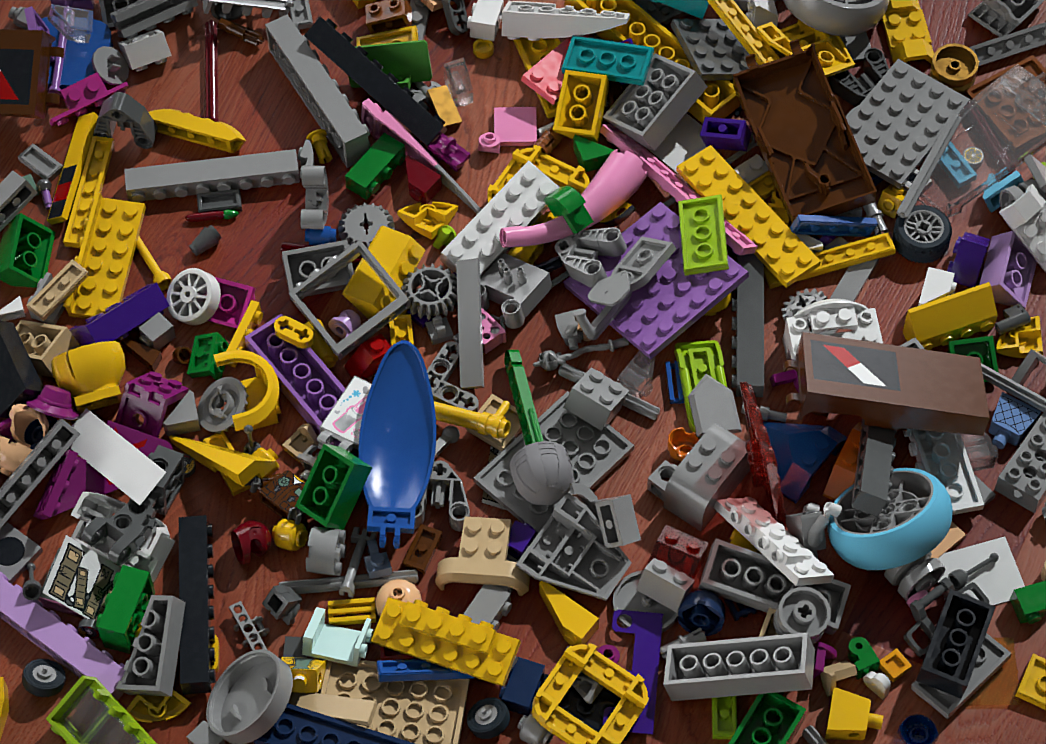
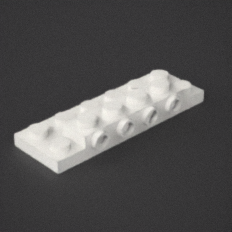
M914 429L903 430L904 436L909 437L911 441L909 443L910 455L912 457L916 456L917 463H915V469L930 473L944 485L951 498L952 515L982 510L984 508V502L960 434Z
M727 498L716 501L713 508L795 586L832 583L834 574L827 566L820 562L810 550L806 549L796 537L792 536L782 524L778 523L768 511L764 510L754 498Z

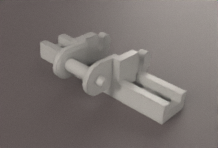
M241 601L229 606L237 622L233 629L238 631L240 627L246 638L242 643L243 647L245 648L249 644L251 650L254 651V647L260 644L263 650H267L261 637L267 636L270 630L269 628H264L261 623L263 617L256 616L251 620ZM240 607L242 612L235 613L234 608ZM245 616L246 619L240 622L239 618ZM255 625L258 626L260 631L257 632ZM253 627L251 632H245L244 629Z

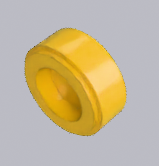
M477 39L473 44V53L480 59H487L494 53V44L489 40Z

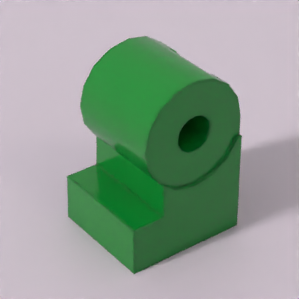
M863 637L851 639L847 656L856 665V679L863 678L869 671H878L880 660L869 642Z

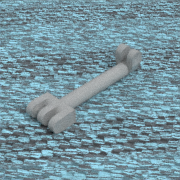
M354 527L351 535V543H356V547L345 579L339 589V595L344 596L345 592H347L348 597L352 598L355 594L353 581L365 546H367L366 541L376 539L378 533L372 531L369 537L367 529L363 528L362 534L359 535V527Z

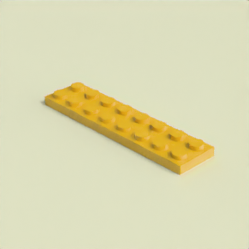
M711 145L677 166L676 171L701 197L722 195L724 218L758 246L753 254L785 288L820 266L821 261L795 233H792L791 229Z

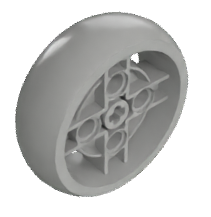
M783 0L789 11L801 22L815 30L836 36H854L870 30L882 19L889 4V0Z

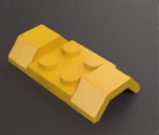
M889 0L887 11L882 17L881 22L893 64L897 59L905 63L925 59L932 64L934 56L931 45L932 41L919 1Z

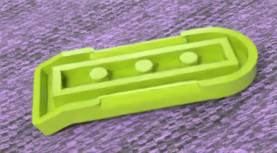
M715 340L675 344L674 353L677 359L688 423L691 431L695 433L696 430L688 399L689 394L705 374H708L727 387L722 350L719 342Z

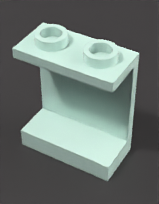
M316 607L303 636L302 655L358 667L361 658L366 657L367 643H371L374 629H371V619H366L362 631L325 624L326 609Z

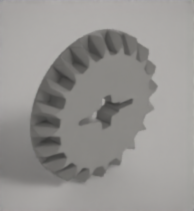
M364 202L359 206L355 204L354 208H348L347 212L342 214L341 220H339L338 233L341 240H347L349 245L361 240L368 249L380 226H386L395 230L393 217L389 214L388 210H384L381 205L375 206L374 203L367 205ZM365 219L369 225L368 235H366V230L363 227Z
M224 377L215 381L206 389L198 405V418L204 429L220 434L222 431L228 432L229 427H234L232 415L245 412L244 407L248 405L246 401L249 396L246 393L247 388L241 381L233 377Z

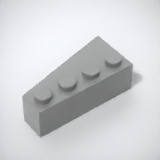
M151 595L140 624L142 626L138 638L135 637L132 645L134 647L130 660H127L125 663V673L122 681H119L117 684V690L128 695L172 697L186 602L174 596Z

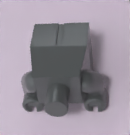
M278 585L273 586L262 604L268 611L271 610L270 613L276 620L283 617V621L287 625H292L299 612L302 597L300 594H296L291 587Z

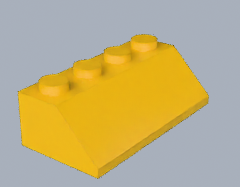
M380 226L368 247L371 254L401 290L404 285L403 279L408 278V272H414V268L417 267L426 251L411 236L386 226ZM363 258L342 293L368 319L372 318L396 299Z
M987 282L908 309L903 329V335L907 342L916 338L925 350H931L940 345H947L948 341L960 338L966 339L974 333L991 330L995 326L997 310L990 283Z

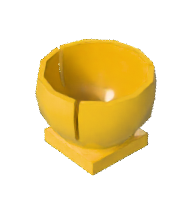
M105 341L84 345L68 350L54 357L51 361L52 374L58 387L71 392V397L75 400L79 414L83 413L86 408L91 411L121 402L122 396L119 385L126 365L124 352L119 342Z

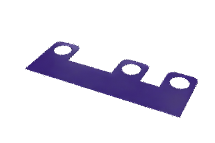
M616 610L613 613L612 629L614 631L635 634L632 671H626L635 677L637 674L643 677L649 697L645 708L629 732L653 734L663 622L662 613ZM626 614L631 617L632 624L630 627L621 628L618 626L617 618L620 615ZM607 707L604 710L603 725L615 707Z

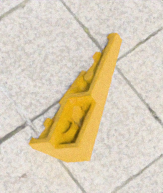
M176 435L169 436L173 445L213 472L220 471L242 487L256 475L262 479L277 466V462L274 460Z

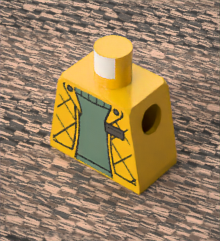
M281 657V660L288 664L292 672V692L317 693L322 688L327 660Z

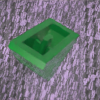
M576 134L573 137V151L579 165L585 169V173L600 169L611 152L614 151L611 148Z

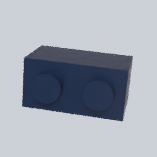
M518 657L519 659L508 675L509 681L507 685L502 686L499 698L502 699V702L509 711L529 716L532 711L533 699L543 681L545 665Z

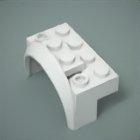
M826 299L805 306L794 316L786 318L782 338L786 359L796 360V351L802 332L818 334L835 329H850L852 331L821 335L883 343L875 308L868 309L862 304L846 299ZM808 318L810 319L812 332L809 331Z
M82 492L71 513V516L80 519L71 538L111 561L108 558V553L116 541L107 536L91 547L82 541V533L96 517L110 518L127 503L98 493ZM155 517L153 519L156 520V524L153 529L147 528L143 535L146 537V540L140 548L141 550H138L122 564L150 572L153 583L175 543V540L170 538L167 526Z

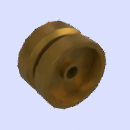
M956 43L946 44L938 48L934 53L929 76L964 95L966 89L974 86L979 66L978 57L972 49L965 45Z

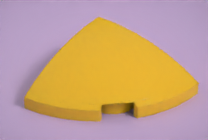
M432 202V204H424L422 206L421 203H416L397 211V215L413 230L432 240L437 236L438 229L441 226L449 224L458 211V206L445 202Z
M1030 317V323L1009 331L1008 335L1006 333L1002 334L997 342V353L1010 357L1026 358L1032 349L1043 355L1040 317Z
M174 690L172 697L137 694L126 710L136 721L152 723L153 721H168L177 717L190 706L191 702Z

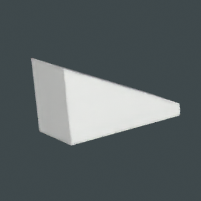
M20 296L0 310L1 321L25 317Z

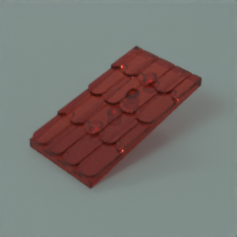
M739 382L750 440L746 441L745 446L748 453L752 483L754 487L764 486L775 520L786 529V511L783 506V495L780 488L781 480L777 473L778 465L772 446H770L766 427L763 426V418L751 384Z

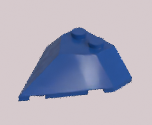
M748 421L767 469L772 475L777 492L795 504L809 489L810 480L831 454L834 456L838 454L848 438L831 426Z

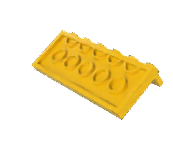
M96 191L95 197L90 200V215L85 219L84 237L81 236L79 241L80 253L74 260L89 272V276L64 300L63 306L66 308L69 316L88 319L99 313L105 314L107 307L122 302L146 210L145 203L103 198L101 192Z

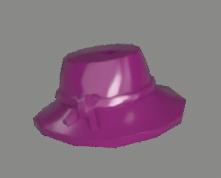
M45 385L38 398L26 402V405L48 416L68 420L79 418L78 412L72 408L71 392L61 387Z

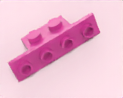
M97 72L60 90L59 93L69 110L51 118L50 125L54 126L57 124L60 127L70 121L68 118L74 115L77 117L82 116L92 106L96 108L102 106L103 101L114 93H125L128 87L127 82L107 90Z

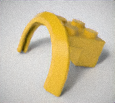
M230 350L214 354L217 367L231 363H247L255 366L256 377L241 381L247 388L246 393L249 396L246 401L248 405L245 406L246 412L232 415L235 430H243L246 425H251L254 430L279 423L277 414L281 413L278 403L279 382L272 366L263 357L250 351Z

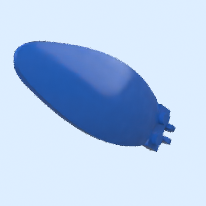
M406 340L393 344L385 353L372 382L360 427L359 459L372 467L363 487V493L369 507L367 531L380 532L379 548H385L386 532L395 533L393 538L395 549L400 548L401 533L414 534L416 510L428 487L435 460L436 415L432 389L425 363L419 350Z

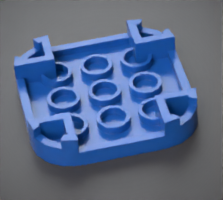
M44 17L42 20L49 28L50 35L56 38L52 43V47H57L62 17ZM70 18L59 87L61 90L96 73L92 65L93 53L103 46L113 47L111 30L107 24L95 19ZM55 62L50 63L48 88L52 83Z

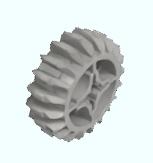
M433 263L430 267H426L423 264L422 269L415 267L414 273L408 272V278L403 279L402 292L410 301L411 306L407 310L410 309L412 316L418 313L420 319L425 315L428 320L431 319V316L438 317L440 314L447 316L448 311L453 312L454 305H458L457 278L455 274H451L449 268L443 270L442 265L435 268ZM421 285V288L417 289L418 292L414 293L415 289ZM448 290L446 295L443 298H440V296L444 294V291Z

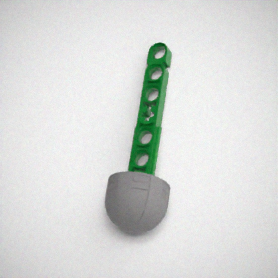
M506 350L504 356L505 369L526 445L515 453L511 459L510 470L518 492L526 501L535 505H551L561 500L569 492L570 483H573V469L569 453L563 445L543 440L519 350Z

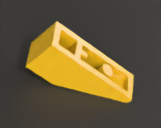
M539 582V593L562 636H564L565 641L572 646L586 644L598 630L599 618L549 583Z

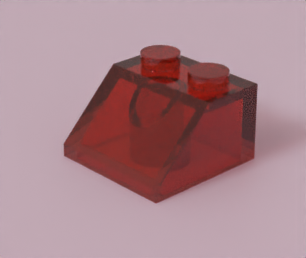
M666 525L657 539L648 564L653 558H656L675 570L695 579L705 561L709 543Z

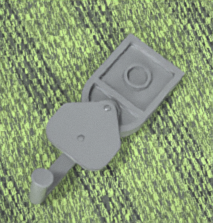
M641 237L614 268L611 276L596 283L588 293V299L592 303L605 305V308L591 324L585 315V309H577L573 312L588 339L596 340L628 303L632 291L643 287L656 275L657 271L676 250L672 242Z

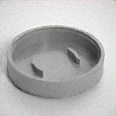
M263 649L250 651L231 663L215 683L208 699L206 718L210 729L231 744H247L265 734L280 718L291 696L293 676L288 664L272 652Z

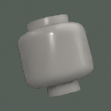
M532 713L528 717L524 715L518 724L520 729L519 737L528 744H549L554 734L543 728L536 721Z

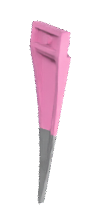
M369 98L362 102L361 124H366L374 139L378 140L383 133H386L405 145L406 156H411L441 175L442 184L456 194L476 214L482 210L392 114L386 110L382 112L381 107L377 103H373Z

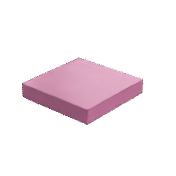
M536 107L494 108V134L499 136L500 146H532L537 141Z

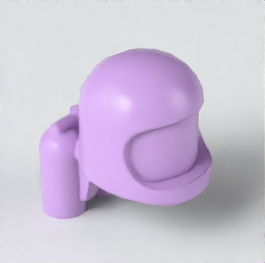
M344 310L338 317H333L329 321L328 326L335 335L344 339L361 326V319L356 312Z

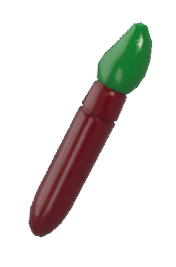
M224 210L193 213L187 215L185 219L190 222L223 218L232 219L238 216L239 212Z

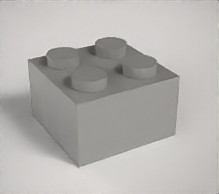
M590 368L572 387L563 408L602 431L621 410L630 390L606 377L602 372Z

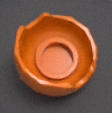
M683 427L673 429L668 435L667 449L670 456L682 462L699 441V438L695 432L687 433Z

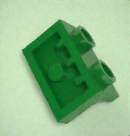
M218 332L195 336L187 374L191 378L211 375L216 381L221 379L225 365L217 367L213 355L226 352L229 343Z

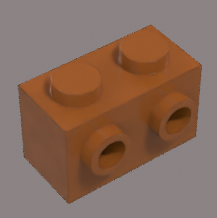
M384 0L367 4L366 25L371 34L412 26V8L407 0Z

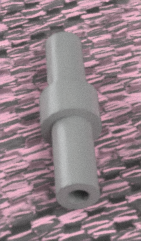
M743 404L741 413L757 416L758 419L765 421L771 419L786 422L787 413L772 411L769 407L764 406L758 408Z

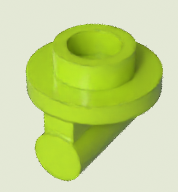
M449 225L441 226L438 229V236L433 246L436 249H440L443 245L447 246L456 237L455 230Z

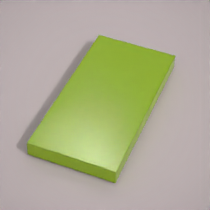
M722 195L678 201L685 276L729 269Z

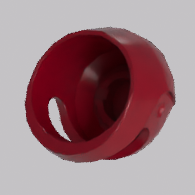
M246 521L231 532L232 546L236 558L241 565L250 563L251 553L262 557L271 546L272 538L270 531L260 522Z

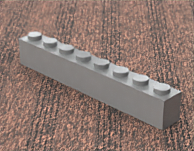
M296 149L124 169L128 201L131 202L154 199L162 200L171 197H185L200 193L234 189L248 190L250 188L271 187L282 184L291 185L300 182Z

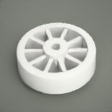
M189 268L180 272L172 280L167 291L166 300L170 305L168 307L170 314L175 319L188 325H199L206 322L214 315L219 306L221 297L220 286L213 275L203 270Z

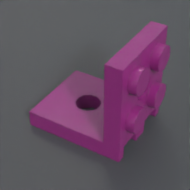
M149 372L126 382L115 423L159 438L167 406L184 398L189 388L182 386V383L177 380L162 378V375L157 372ZM137 413L143 416V425L137 423L135 418Z

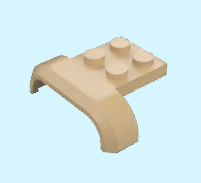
M465 516L459 556L445 558L438 563L435 579L438 588L444 590L445 584L456 582L508 586L515 589L519 596L527 593L531 576L515 566L516 562L506 561L512 525L511 519Z

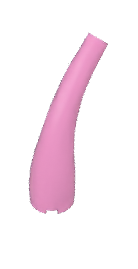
M618 149L611 152L581 194L586 201L583 205L594 221L583 230L595 225L617 210L642 185L648 175V171L643 170L642 165L644 163L638 156L627 150L624 154L618 153ZM559 216L553 220L533 226L501 228L499 238L503 248L523 247L557 241L572 235L573 232L563 216Z

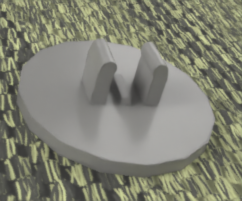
M103 46L93 53V69L96 73L98 72L102 81L110 85H119L125 82L128 78L129 68L127 61L119 51L112 47Z

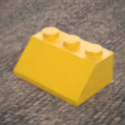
M565 70L553 131L571 139L576 134L598 143L610 86L607 75Z

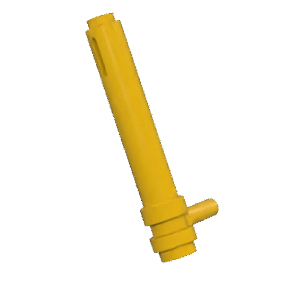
M434 401L437 421L476 430L479 434L486 436L491 434L492 437L498 439L506 438L510 432L511 422L504 417L511 407L508 401H503L495 414L487 412L478 413Z

